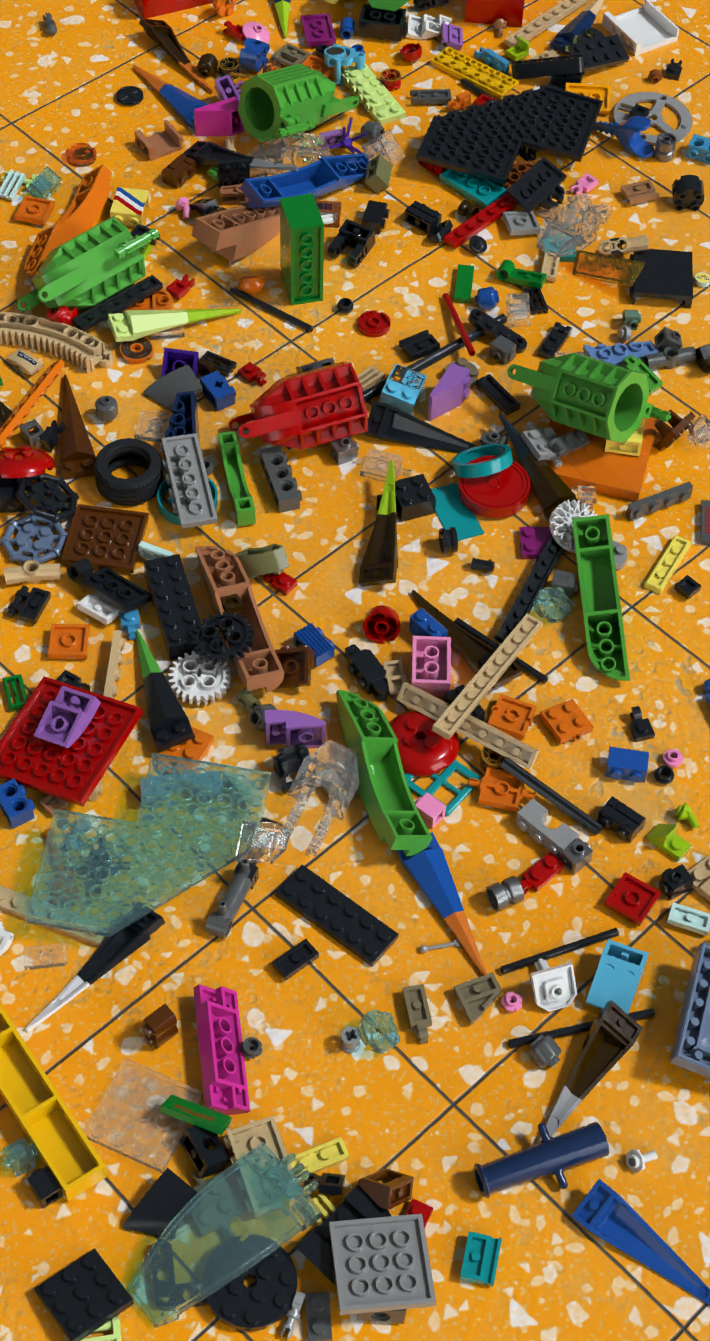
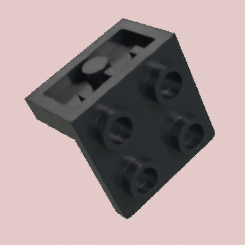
M249 159L218 161L217 180L219 188L221 186L242 184L245 179L250 178Z

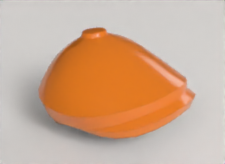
M265 275L242 277L238 282V287L243 292L254 296L263 289L266 283Z

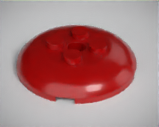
M28 445L20 446L19 448L4 447L0 450L1 478L37 476L44 474L45 469L52 470L55 467L54 459L48 453L30 448Z
M416 710L402 713L389 722L398 739L397 746L404 774L407 773L418 777L439 774L441 770L450 766L456 760L459 752L457 732L447 740L432 731L433 725L436 723L434 719Z

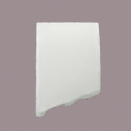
M409 13L406 19V37L420 40L437 37L441 33L443 21L449 25L452 18L441 14L438 18L424 14L421 18Z

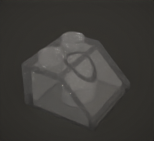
M243 820L235 861L241 862L242 859L246 858L251 863L272 864L286 850L290 829L279 823Z

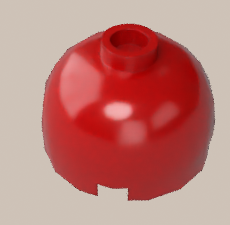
M385 605L370 609L363 621V630L366 633V637L372 642L385 644L384 641H394L401 629L399 615L395 610Z

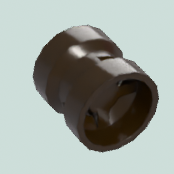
M463 200L458 207V214L466 216L467 219H470L480 211L478 206L471 205V202L468 200Z

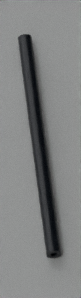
M653 1008L628 1013V1015L636 1021L654 1017L655 1012ZM594 1021L509 1039L508 1045L509 1048L528 1045L540 1035L544 1037L549 1035L555 1039L587 1032Z

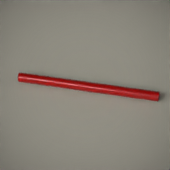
M444 293L442 297L469 355L474 356L476 352L448 293Z

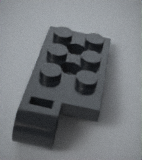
M86 558L67 566V574L72 581L124 614L152 601V594L108 567L93 572L92 564Z

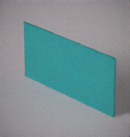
M457 482L431 489L436 498L435 512L446 530L449 527H455L458 541L484 534L474 513L461 502Z

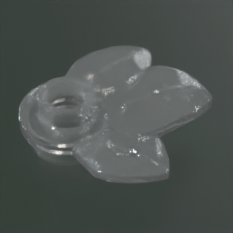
M561 203L558 208L555 207L551 210L540 207L536 214L541 218L559 222L564 218L565 206Z

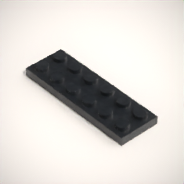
M303 864L275 892L276 897L372 967L399 938L397 932Z

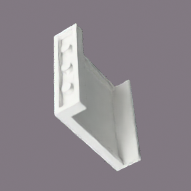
M644 0L643 7L617 16H613L609 11L603 14L602 26L612 35H617L622 45L634 56L678 40L679 28L649 0Z

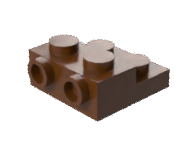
M299 645L298 648L285 646L275 650L284 670V679L276 689L311 686V670L314 669L315 651L308 645Z

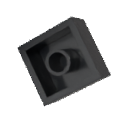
M424 474L395 481L396 512L401 522L435 514L436 498Z

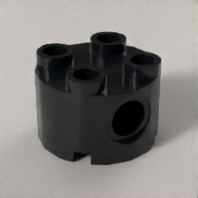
M684 175L678 181L676 179L673 182L672 195L676 210L691 209L692 211H697L700 209L704 202L703 181L699 180L698 176Z

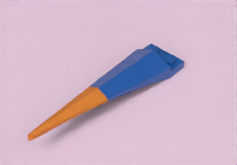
M133 65V69L156 89L185 124L195 130L194 109L208 104Z
M433 832L430 833L432 840L428 847L416 855L406 856L404 850H396L403 867L444 919L481 975H486L487 973L443 850L440 848Z

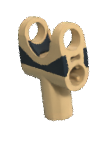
M647 235L606 239L599 244V251L610 257L649 250ZM610 244V250L605 252V247Z

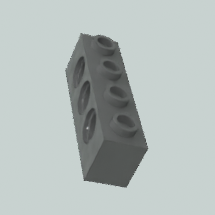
M281 446L260 450V463L279 513L300 509L302 494L300 490L297 491L296 478H292L291 465H287L286 452H282Z

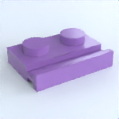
M443 21L441 24V44L447 43V46L461 50L463 46L462 28L450 23L447 25Z

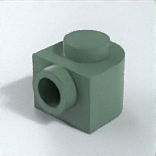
M623 310L622 325H627L631 330H637L638 323L641 322V313H638V310Z

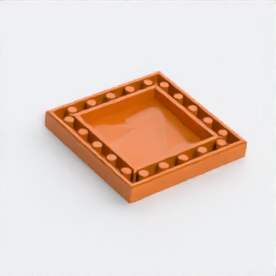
M652 417L645 419L640 456L605 452L607 439L584 432L590 443L566 456L560 457L559 459L563 463L561 467L556 468L551 460L544 461L567 486L638 501L657 431L654 424L659 419ZM552 419L548 426L554 430L558 437L577 430L555 422Z

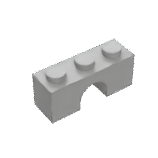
M532 799L517 812L515 824H517L521 831H525L532 836L536 843L542 844L548 852L551 851L560 859L561 851L578 839L579 834L565 823L555 829L546 827L544 823L547 820L548 810L535 799Z

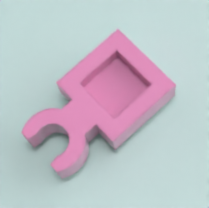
M586 173L576 181V185L570 188V193L576 192V197L579 198L583 191L588 193L598 185V179Z

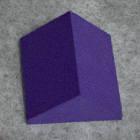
M164 347L161 377L186 365L191 367L197 377L199 373V352Z

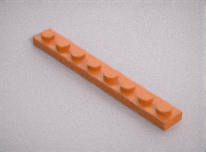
M61 359L47 368L0 427V449L6 444L5 440L14 434L13 429L22 424L23 421L21 419L31 412L29 409L39 402L38 398L47 392L46 388L54 383L53 379L62 373L61 369L65 363Z

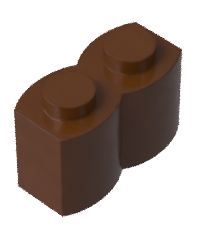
M163 1004L143 1019L144 1040L150 1047L154 1046L158 1049L178 1034L177 1018L166 1004Z

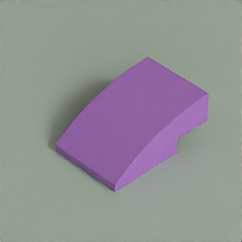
M62 686L55 701L50 700L33 736L69 748L87 728L101 702L95 696Z
M264 710L266 745L286 744V746H292L304 742L308 748L326 747V721L296 711Z

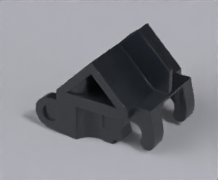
M304 742L276 750L277 756L273 757V765L284 794L288 793V790L312 783L314 785L319 784L316 769L312 766L309 750ZM296 771H309L311 775L286 782V777Z

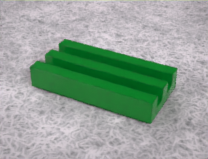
M22 675L2 678L10 713L14 712V709L21 710L28 700ZM15 680H19L24 702H20ZM10 681H11V684H12V688H13V692H14V696H15V700H16V703H15V704L12 703V699H11V695H10V691H9V687H8V683H7V682H10Z

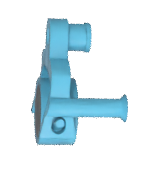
M333 44V46L324 50V63L328 67H335L336 84L343 83L341 81V66H349L352 63H356V69L361 70L365 67L366 54L356 52L355 48Z

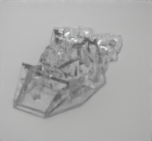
M301 132L273 140L270 146L260 142L246 154L257 159L298 166V168L309 165V160H311V164L320 160L321 157L332 156L331 152L328 151V145L324 136ZM250 168V178L273 176L293 170Z
M585 193L568 196L553 221L544 218L536 248L556 258L580 253L596 240V231L599 229V225L607 223L613 207L606 203L592 205L593 198Z
M328 740L304 758L287 794L295 798L296 801L278 840L283 842V845H287L313 790L322 786L329 791L328 797L330 799L323 810L324 813L305 852L307 856L309 854L314 857L316 856L333 818L336 817L343 820L359 786L357 752L332 740Z

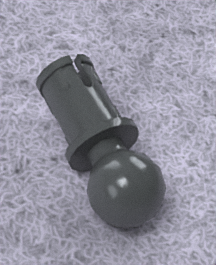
M45 13L43 15L44 27L47 34L53 36L57 33L56 23L50 13Z

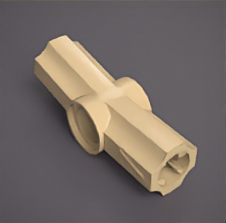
M28 560L23 566L3 569L6 585L20 582L37 584L41 580L61 579V563L39 564L36 560Z

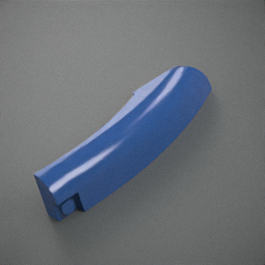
M365 153L321 157L320 160L298 168V171L293 170L273 176L245 179L240 189L249 199L246 205L252 209L280 206V198L313 193L314 198H317L365 178L369 159Z

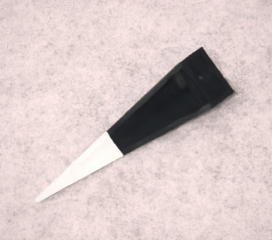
M139 902L124 913L101 946L78 974L26 1026L25 1030L27 1033L151 939L150 935L165 924L163 917Z

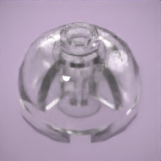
M703 414L692 421L693 424L688 428L689 435L686 436L690 445L694 444L700 450H709L710 422L706 415Z

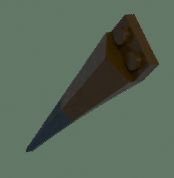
M499 412V418L523 468L529 475L530 484L542 512L549 522L552 511L559 504L567 500L569 502L578 500L571 489L544 460L538 461L520 437L521 434Z

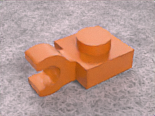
M466 90L456 95L455 100L448 102L447 108H452V111H460L470 106L471 92Z

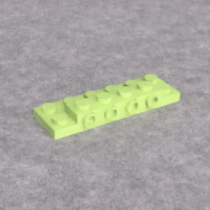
M365 62V67L361 70L356 69V65L341 69V79L344 84L348 86L353 95L359 97V103L365 107V110L369 112L376 122L384 125L406 118L405 110Z

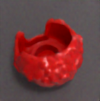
M60 306L55 313L52 308H49L46 316L52 322L64 323L74 327L72 319L78 316V310L76 307L69 310L68 306Z

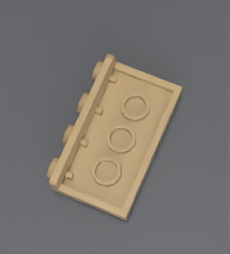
M273 1115L232 1130L230 1127L226 1128L227 1135L223 1136L226 1148L232 1149L234 1156L230 1157L234 1170H239L241 1177H238L237 1180L241 1191L246 1190L248 1198L244 1199L248 1212L253 1211L255 1219L303 1202L301 1191Z

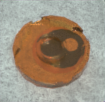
M87 143L74 144L65 153L67 162L75 167H87L93 164L97 158L95 148L90 147Z

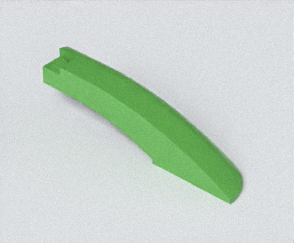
M609 514L573 518L572 523L589 658L595 668L603 675L614 680L630 681Z
M337 690L336 696L350 765L357 785L360 788L361 799L380 841L387 842L390 850H404L406 856L422 852L430 844L432 836L411 795L397 746L398 739L384 713L373 702H367L360 698L361 695Z

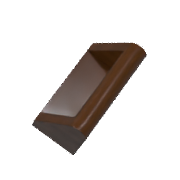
M385 1168L359 1179L358 1184L380 1208L389 1210L411 1200L414 1177ZM384 1179L386 1183L384 1184L378 1181Z

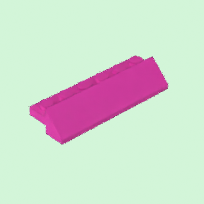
M199 984L193 989L205 1107L225 1115L250 1112L244 1054L241 1052V1045L243 1043L237 991L222 986L212 989Z

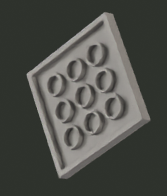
M422 1214L329 1222L340 1315L436 1306Z

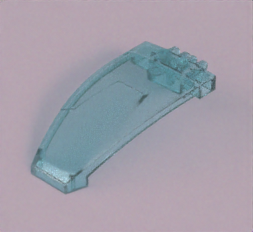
M264 1142L209 1182L183 1207L165 1228L127 1287L128 1293L155 1328L178 1320L180 1314L246 1272L298 1232H303L321 1218L322 1211L309 1196L318 1188L319 1183L315 1180L303 1188L300 1184L308 1179L310 1172L308 1170L303 1171L304 1165L302 1163L289 1171L286 1168L296 1158L294 1153H290L279 1160Z

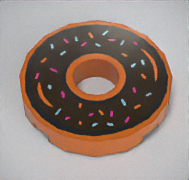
M145 337L134 341L122 342L120 346L121 357L129 363H144L153 356V343Z

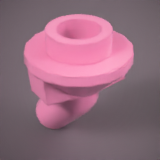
M187 197L179 198L176 202V209L183 211V219H189L190 215L189 199Z

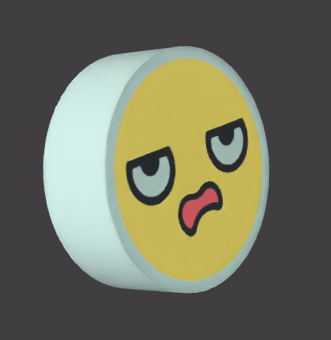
M705 272L697 273L694 278L695 285L702 288L708 287L710 285V275Z

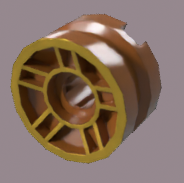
M484 746L480 758L481 768L485 772L487 767L504 771L500 765L506 757Z

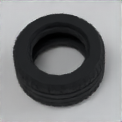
M126 438L113 441L99 451L94 461V473L98 491L107 500L118 505L133 506L147 502L157 494L158 488L163 482V465L159 452L152 445L139 439ZM128 465L140 466L146 469L144 474L130 479L117 478L111 474L115 469Z

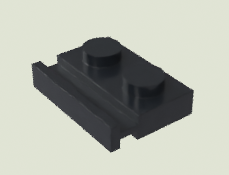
M428 330L400 340L399 347L403 348V352L412 361L440 349V343L432 334H429Z

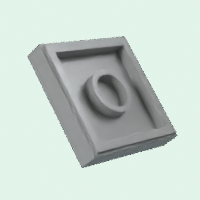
M526 211L502 212V219L509 235L541 233V228L533 211L529 214Z

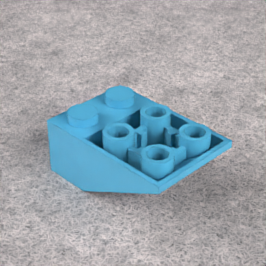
M608 939L601 955L586 1004L603 1009L606 1003L612 1000L628 1014L645 971L649 953Z

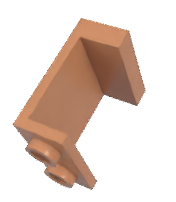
M164 120L165 131L146 137L140 130L134 132L135 144L149 161L182 149L183 137L168 120Z

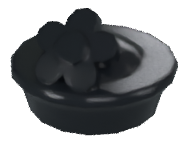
M474 235L470 238L469 247L474 253L480 254L487 250V243L482 237Z

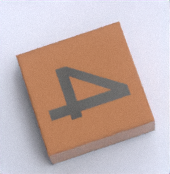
M47 795L39 801L40 806L52 817H55L68 807L67 801L51 795Z

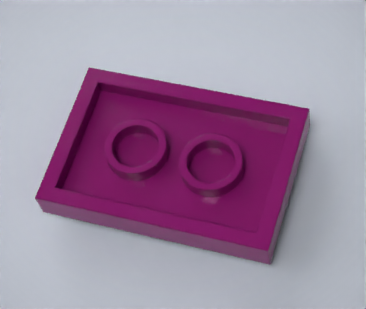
M329 13L301 16V24L307 47L336 44Z

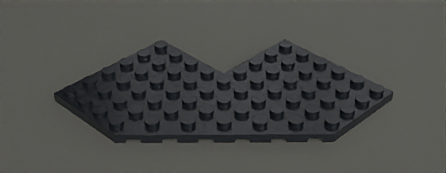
M543 85L537 90H525L516 96L511 94L504 96L503 99L498 101L496 99L486 101L484 105L468 106L463 111L454 110L447 112L445 116L437 115L433 117L416 154V160L503 185L507 182L521 146L581 162L603 101Z

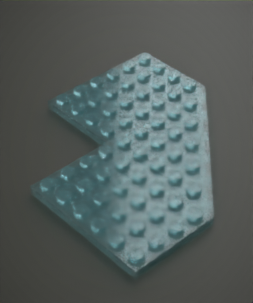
M152 753L136 822L54 809L25 919L26 923L111 937L258 847L271 772Z

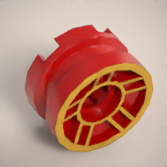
M385 69L381 72L380 81L388 91L398 90L401 87V73L396 69Z

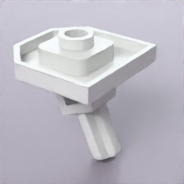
M538 959L535 962L537 972L530 973L535 1003L548 1012L570 1006L577 995L573 964L569 962L550 968L546 960Z

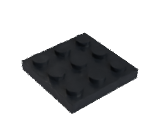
M95 1248L34 1288L36 1295L69 1341H81L134 1304L133 1298Z

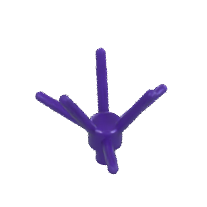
M351 117L347 131L346 127H343V138L340 140V143L330 146L329 149L340 147L348 149L352 154L355 152L360 154L362 152L352 146V142L368 135V132L351 139L349 137L353 120Z

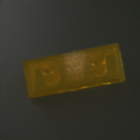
M577 250L572 274L574 276L631 287L645 266V262Z

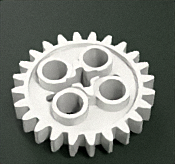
M192 651L190 656L184 653V659L178 657V662L173 661V667L169 668L168 681L173 693H176V698L182 696V702L188 699L189 705L194 701L197 702V706L200 705L201 701L207 705V700H211L214 703L215 697L221 699V693H227L226 688L230 687L231 681L230 668H228L227 662H224L222 666L217 662L213 666L212 661L206 663L205 659H200L199 654L196 655L194 651Z

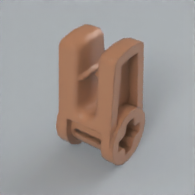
M242 184L220 187L222 205H245L248 203L249 199L240 189Z

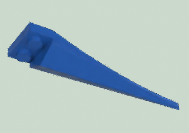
M598 1179L571 1216L593 1234L710 1305V1288L620 1194L604 1181Z

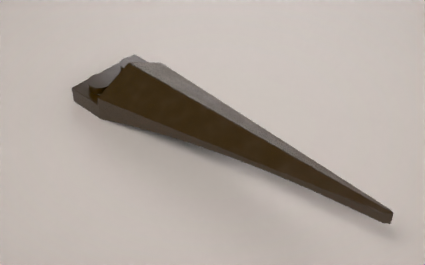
M412 590L411 595L420 606L448 630L447 637H451V644L475 674H477L497 649L463 629L415 590ZM513 661L492 689L521 676L523 669Z

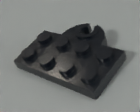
M589 27L588 30L584 28L577 37V43L570 44L567 48L571 55L582 54L584 56L585 71L626 63L630 59L617 35L605 37L602 32L593 27Z
M543 157L507 189L505 195L528 214L538 205L548 210L556 209L564 199L565 191L560 185L566 180L567 175Z

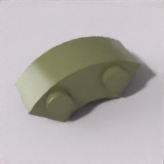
M271 544L261 548H248L235 554L241 561L248 578H255L258 575L269 573L280 574L283 572V569L290 567L284 546L278 544Z

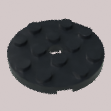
M257 1235L238 1236L221 1244L209 1257L203 1274V1294L213 1311L212 1313L225 1325L242 1331H258L266 1329L267 1326L274 1324L278 1320L280 1321L286 1315V1312L290 1310L297 1291V1273L291 1257L276 1242ZM252 1276L257 1284L252 1288L247 1287L243 1282L244 1279Z

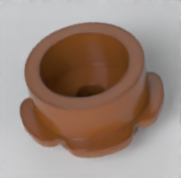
M658 69L651 70L648 75V79L652 83H658L663 77Z

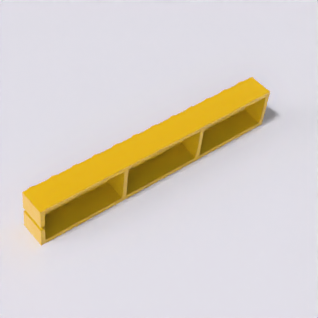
M0 1005V1095L45 1166H48L59 1183L67 1201H70L108 1177L106 1166Z

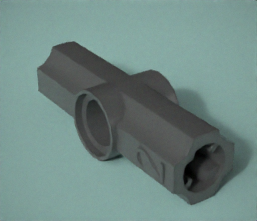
M666 347L664 352L644 355L643 360L649 369L658 367L673 369L676 367V364L696 361L697 356L694 347L681 349Z

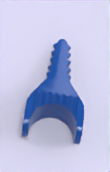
M633 116L621 123H607L606 121L604 123L599 121L598 123L596 121L593 129L595 131L599 130L601 133L604 131L605 134L609 133L611 136L613 134L616 135L620 144L628 153L644 159L654 154V147L647 144L640 135L641 131L647 130L651 126L649 118Z

